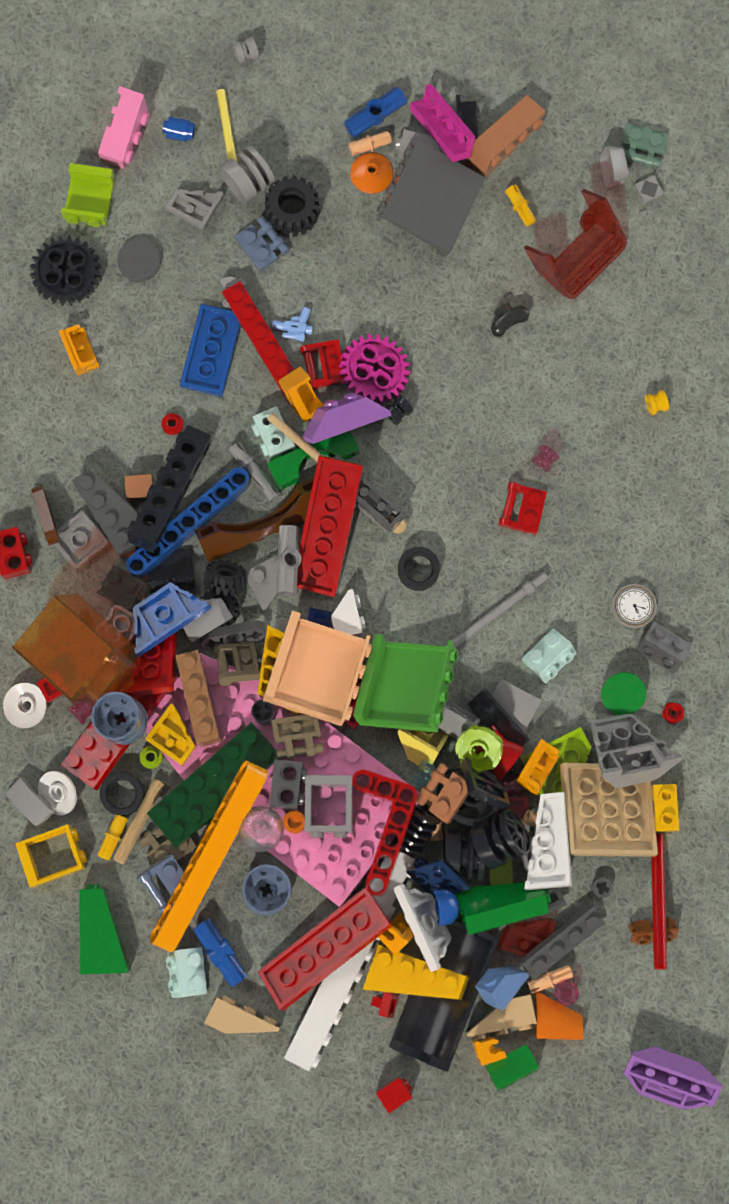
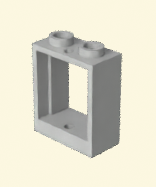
M305 775V832L310 834L311 838H324V834H333L334 838H347V834H353L352 775ZM312 787H346V826L312 825Z

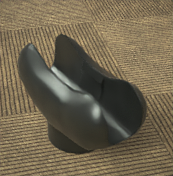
M509 303L502 305L494 312L497 318L491 324L492 334L495 337L503 336L505 331L511 326L526 322L530 311L522 305L514 308Z

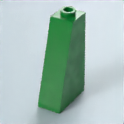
M525 882L470 887V889L455 893L454 895L458 899L459 914L468 935L549 913L547 903H550L551 899L548 890H525Z
M99 884L85 885V889H79L80 975L129 973V965L106 889H100Z

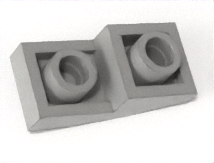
M20 777L5 793L18 810L37 828H40L54 813V810L45 798L37 795L25 778Z

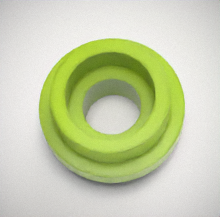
M155 746L145 747L140 753V762L148 769L157 768L162 762V752ZM149 753H153L155 755V759L153 761L147 760V755Z

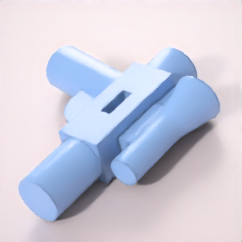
M303 307L300 316L292 317L290 321L273 320L272 329L286 331L283 332V338L304 342L305 334L312 335L313 326L306 325L311 310Z

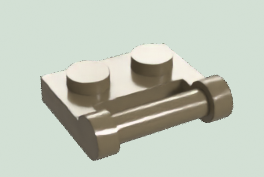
M254 641L219 644L214 647V655L218 660L220 672L218 676L220 685L229 686L232 682L259 680L260 671ZM232 654L235 671L228 670L227 655Z

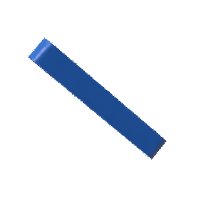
M240 467L233 469L172 520L157 546L161 550L157 556L149 555V551L141 547L133 553L126 563L130 575L137 579L145 577L171 553L196 534L194 530L205 526L244 493L250 484L248 472ZM241 476L245 478V481L242 484H236L234 479ZM224 490L228 492V496L219 498L217 493ZM203 505H210L212 507L207 513L200 511ZM187 519L195 521L191 527H185L183 522ZM170 533L178 535L177 539L173 542L166 540ZM136 562L143 563V568L139 571L132 569L133 564Z

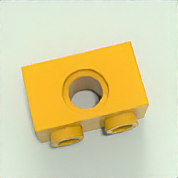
M676 784L652 785L655 831H679Z

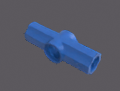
M396 86L380 98L370 100L365 108L345 120L344 125L348 133L356 138L369 128L382 124L386 117L406 105L407 99L402 90ZM377 110L381 113L374 115L371 113V111Z
M210 918L193 929L205 947V952L216 968H219L231 988L248 976L235 957L236 953L231 949L226 938L221 936Z

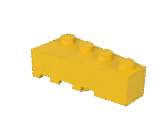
M378 945L362 990L462 1000L469 977L442 967L431 972L427 962L401 952L395 955L389 948Z

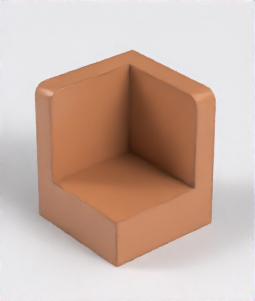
M152 474L125 476L126 499L128 503L137 502V498L147 497V492L151 484L154 483Z

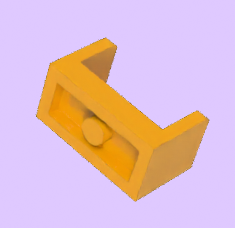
M298 367L278 382L295 414L303 422H306L313 416L316 409L324 406V404L316 397L309 383V375L301 367Z

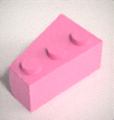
M119 86L120 100L118 106H113L111 113L115 115L110 126H106L98 154L102 162L125 169L127 163L130 164L133 160V148L135 144L138 145L142 137L141 129L143 125L146 126L148 124L150 114L148 113L143 94Z

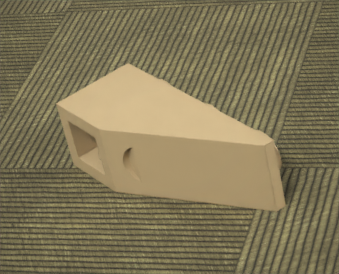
M526 994L513 997L503 1011L494 1008L466 1031V1036H472V1040L486 1038L485 1033L495 1032V1035L509 1033L508 1029L517 1027L518 1031L531 1029V1024L536 1023L531 995Z
M223 995L222 998H216L205 1021V1024L225 1034L278 1032L281 1028L277 1026V1020L267 1015L263 1019L256 1015L257 1010L247 1005L241 1008L235 1005L236 1000L226 995Z

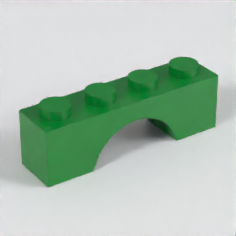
M350 431L314 444L309 443L319 453L331 458L338 454L346 461L359 455V448ZM299 446L290 449V453L284 456L278 454L272 457L270 462L267 463L279 491L299 482L300 469L311 458Z

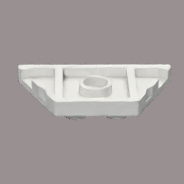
M403 884L394 887L393 890L405 914V919L412 929L415 942L420 947L430 971L433 972L441 967L439 959L445 956L446 947L449 945L452 937L446 925L439 926L437 923L438 916L433 896L426 892L422 893L414 888L407 890Z

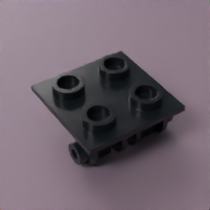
M191 549L174 551L148 573V586L151 595L170 582L184 591L196 593ZM154 553V554H149V555H151V556H157L159 553Z

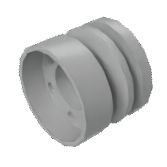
M250 145L244 149V153L239 152L237 154L240 165L235 160L230 159L219 167V172L226 185L244 205L258 196L255 186L264 192L267 190V185L270 187L275 184V177L268 163Z

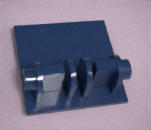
M417 857L414 860V868L406 870V873L428 894H431L434 899H436L434 891L444 889L455 894L470 889L442 860L428 863L425 858Z

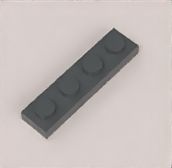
M590 903L522 957L519 962L525 971L529 973V977L535 980L605 924L595 906Z

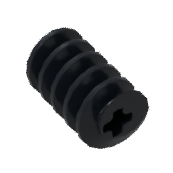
M419 804L421 809H414V815H412L402 845V849L409 853H421L424 848L423 846L431 838L432 832L436 830L437 825L441 822L440 818L429 811L431 806L428 804L424 806ZM398 837L395 839L396 844L399 842Z

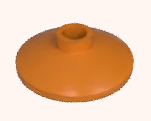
M366 153L359 156L353 162L350 176L356 188L362 192L374 194L388 187L393 178V168L389 160L383 155ZM374 168L376 171L374 173H370L368 169Z

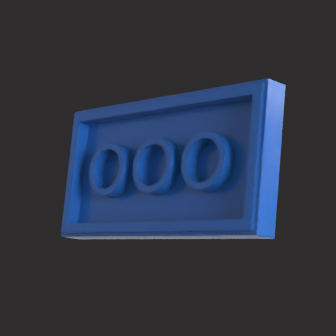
M200 304L179 385L181 388L223 397L241 326L231 310Z

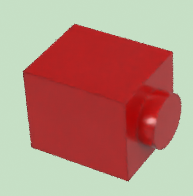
M397 1076L375 1092L389 1114L412 1098L410 1092L413 1089L406 1078L401 1080Z

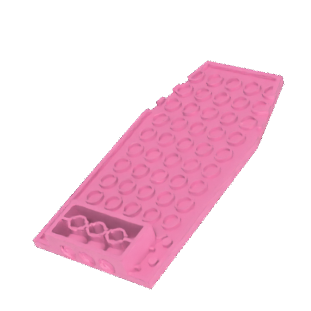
M202 653L200 654L202 655L222 742L201 748L196 744L179 671L175 675L177 680L174 683V691L167 692L149 717L146 729L147 734H149L170 704L175 706L196 749L184 766L165 753L163 754L183 780L188 778L251 722L276 750L285 749L284 743H274L272 726H262L252 716V706L258 700L263 699V697L257 695L259 680L232 682L229 686H222L219 684L218 679L220 674L218 660ZM228 665V670L235 671V667ZM272 704L277 713L276 719L305 715L302 713L296 714L281 706ZM318 719L321 736L312 739L313 745L322 743L323 752L315 753V756L310 757L302 755L296 756L291 760L286 758L280 759L302 762L304 768L307 769V775L353 776L358 770H368L408 784L329 723ZM292 741L293 748L305 746V741ZM273 765L268 769L267 779L240 830L328 899L341 907L353 890L358 888L370 872L393 803L360 793L353 785V834H347V838H334L333 834H324V838H311L310 834H306L305 829L298 834H292L283 825L285 814L291 810L275 809L269 806ZM290 768L285 771L284 777L291 780L295 778V769ZM360 776L357 780V785L365 787L369 784L370 779L367 776ZM302 782L301 791L305 792V782ZM383 783L379 787V792L381 794H388L392 786L388 783ZM312 787V825L346 826V787ZM409 790L401 794V799L404 802H409L414 797V794ZM286 791L282 795V801L285 803L291 802L294 798V794L291 791ZM304 799V805H300V806H299V811H301L304 815H305V799ZM402 812L396 813L393 817V821L396 824H403L406 820V815ZM391 834L387 836L386 844L388 846L395 839L396 835Z

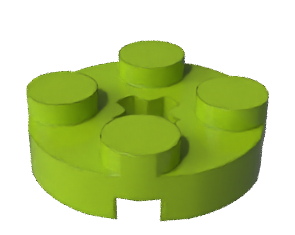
M469 727L460 735L456 743L455 751L460 759L459 762L468 757L472 760V768L478 773L482 770H492L497 766L502 757V739L486 727ZM481 745L485 753L477 754L473 746Z

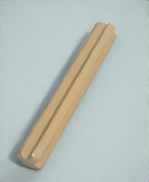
M157 779L152 781L142 804L113 857L116 862L125 864L149 818L147 812L155 806L165 786L163 782Z

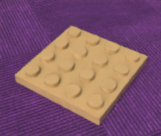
M562 763L560 765L562 792L566 796L570 856L655 857L658 855L651 781L616 788L602 777L599 764Z

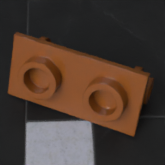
M670 917L666 918V942L668 943L677 938L679 931L676 928L675 919L671 920ZM638 920L629 924V932L632 933L630 943L646 945L653 941V927L650 926L649 920Z

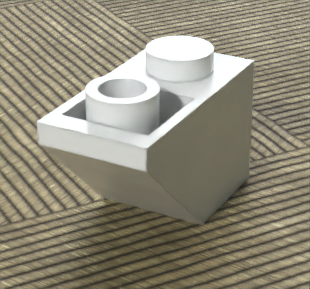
M353 589L347 591L332 614L331 620L333 629L359 637L362 636V630L366 629L364 617H359L357 608H361L359 595H354Z

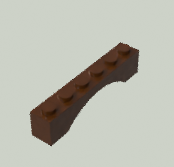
M314 478L297 485L281 506L260 519L239 524L212 522L194 530L208 562L218 560L223 555L232 551L241 550L250 543L259 542L264 537L273 533H279V527L282 525H294L304 522Z

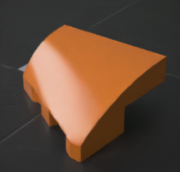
M536 992V1038L584 1040L582 1015L544 994Z

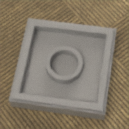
M81 510L57 529L60 542L54 544L76 572L111 545L110 541L84 510Z

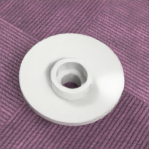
M19 683L13 686L5 695L3 702L4 714L14 726L31 728L39 724L44 718L47 711V701L38 686L31 683ZM28 701L31 703L29 710L25 708V704Z
M49 771L41 777L38 784V795L45 798L54 810L53 814L61 816L71 812L77 801L76 789L71 779L60 771Z

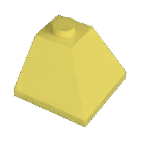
M399 729L397 732L408 760L429 771L449 737L440 730L438 732Z

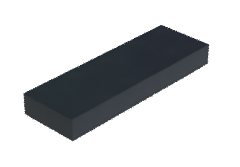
M486 688L468 703L470 708L490 730H492L491 727L493 725L506 740L520 746H524L530 740Z

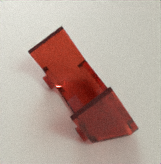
M586 189L581 191L589 206L580 219V226L583 232L556 259L553 255L543 253L528 245L524 247L536 271L561 295L568 299L578 297L625 250L627 245V238L607 198Z

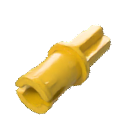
M516 184L508 187L505 193L514 206L513 210L518 212L527 227L531 226L536 222V219L528 206L529 201L523 197Z
M115 815L108 832L104 833L106 836L99 849V857L110 860L118 841L122 840L120 837L129 819Z

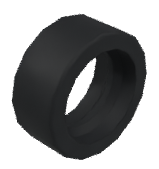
M413 547L406 550L398 563V576L401 583L414 591H424L432 587L440 573V562L437 556L430 549L424 547ZM415 556L425 557L432 566L431 575L422 582L411 580L406 573L407 562Z
M125 772L113 773L107 777L102 783L99 793L104 808L110 813L120 816L131 815L138 811L145 796L144 787L140 780L132 774ZM117 781H128L135 788V800L131 805L124 808L116 807L109 799V790Z

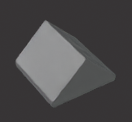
M448 700L447 703H444V719L442 724H439L438 730L458 741L464 731L471 726H478L481 719Z

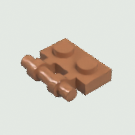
M440 763L437 770L434 769L431 773V779L426 787L423 786L420 790L417 803L424 806L429 799L433 802L429 811L446 824H449L468 796L464 777L457 772H453L450 778H448L444 774L449 767L444 763ZM441 782L444 787L439 795H437L433 791Z

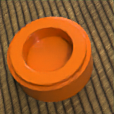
M299 810L287 812L283 818L285 829L292 834L302 832L305 829V815Z

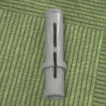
M240 442L235 443L229 448L228 451L238 461L239 467L248 472V475L270 502L281 494L255 462L254 456H250Z

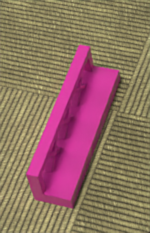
M432 84L426 85L424 98L410 102L409 110L452 162L470 158L475 135Z

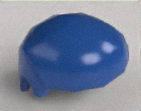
M448 890L434 891V894H436L435 910L438 916L437 923L439 926L453 923L459 914L458 899Z

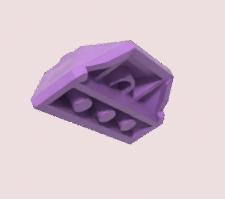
M349 393L344 395V399L339 401L329 400L324 403V406L317 408L304 432L303 439L314 444L391 416V411L367 397L357 393Z
M657 1047L633 1052L624 1070V1075L629 1079L638 1094L682 1110L699 1108L705 1105L707 1107L714 1106L722 1089V1084L701 1063Z

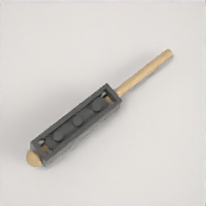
M272 413L267 420L315 461H318L319 455H322L304 441L301 436L275 414ZM338 454L334 457L335 459L345 461ZM362 476L355 506L387 534L393 527L395 528L394 533H403L407 528V522L405 519L402 521L400 519L406 512Z

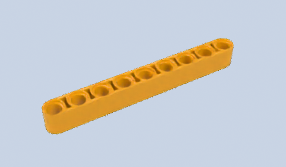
M245 761L241 765L150 936L151 944L169 952H173L176 949L267 779L268 770L249 761Z

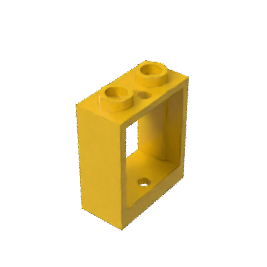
M67 824L15 843L30 888H35L86 869L84 863H87V858L84 850H79L77 841H80V837L76 828L72 829V826ZM66 833L77 865L40 878L30 846Z

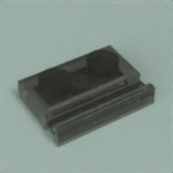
M113 565L102 582V588L97 590L96 593L132 613L135 603L138 604L149 585L145 581Z

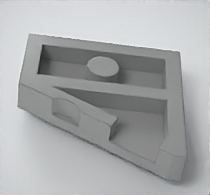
M276 556L246 571V580L263 611L269 607V604L278 594L276 593L277 568L274 563Z

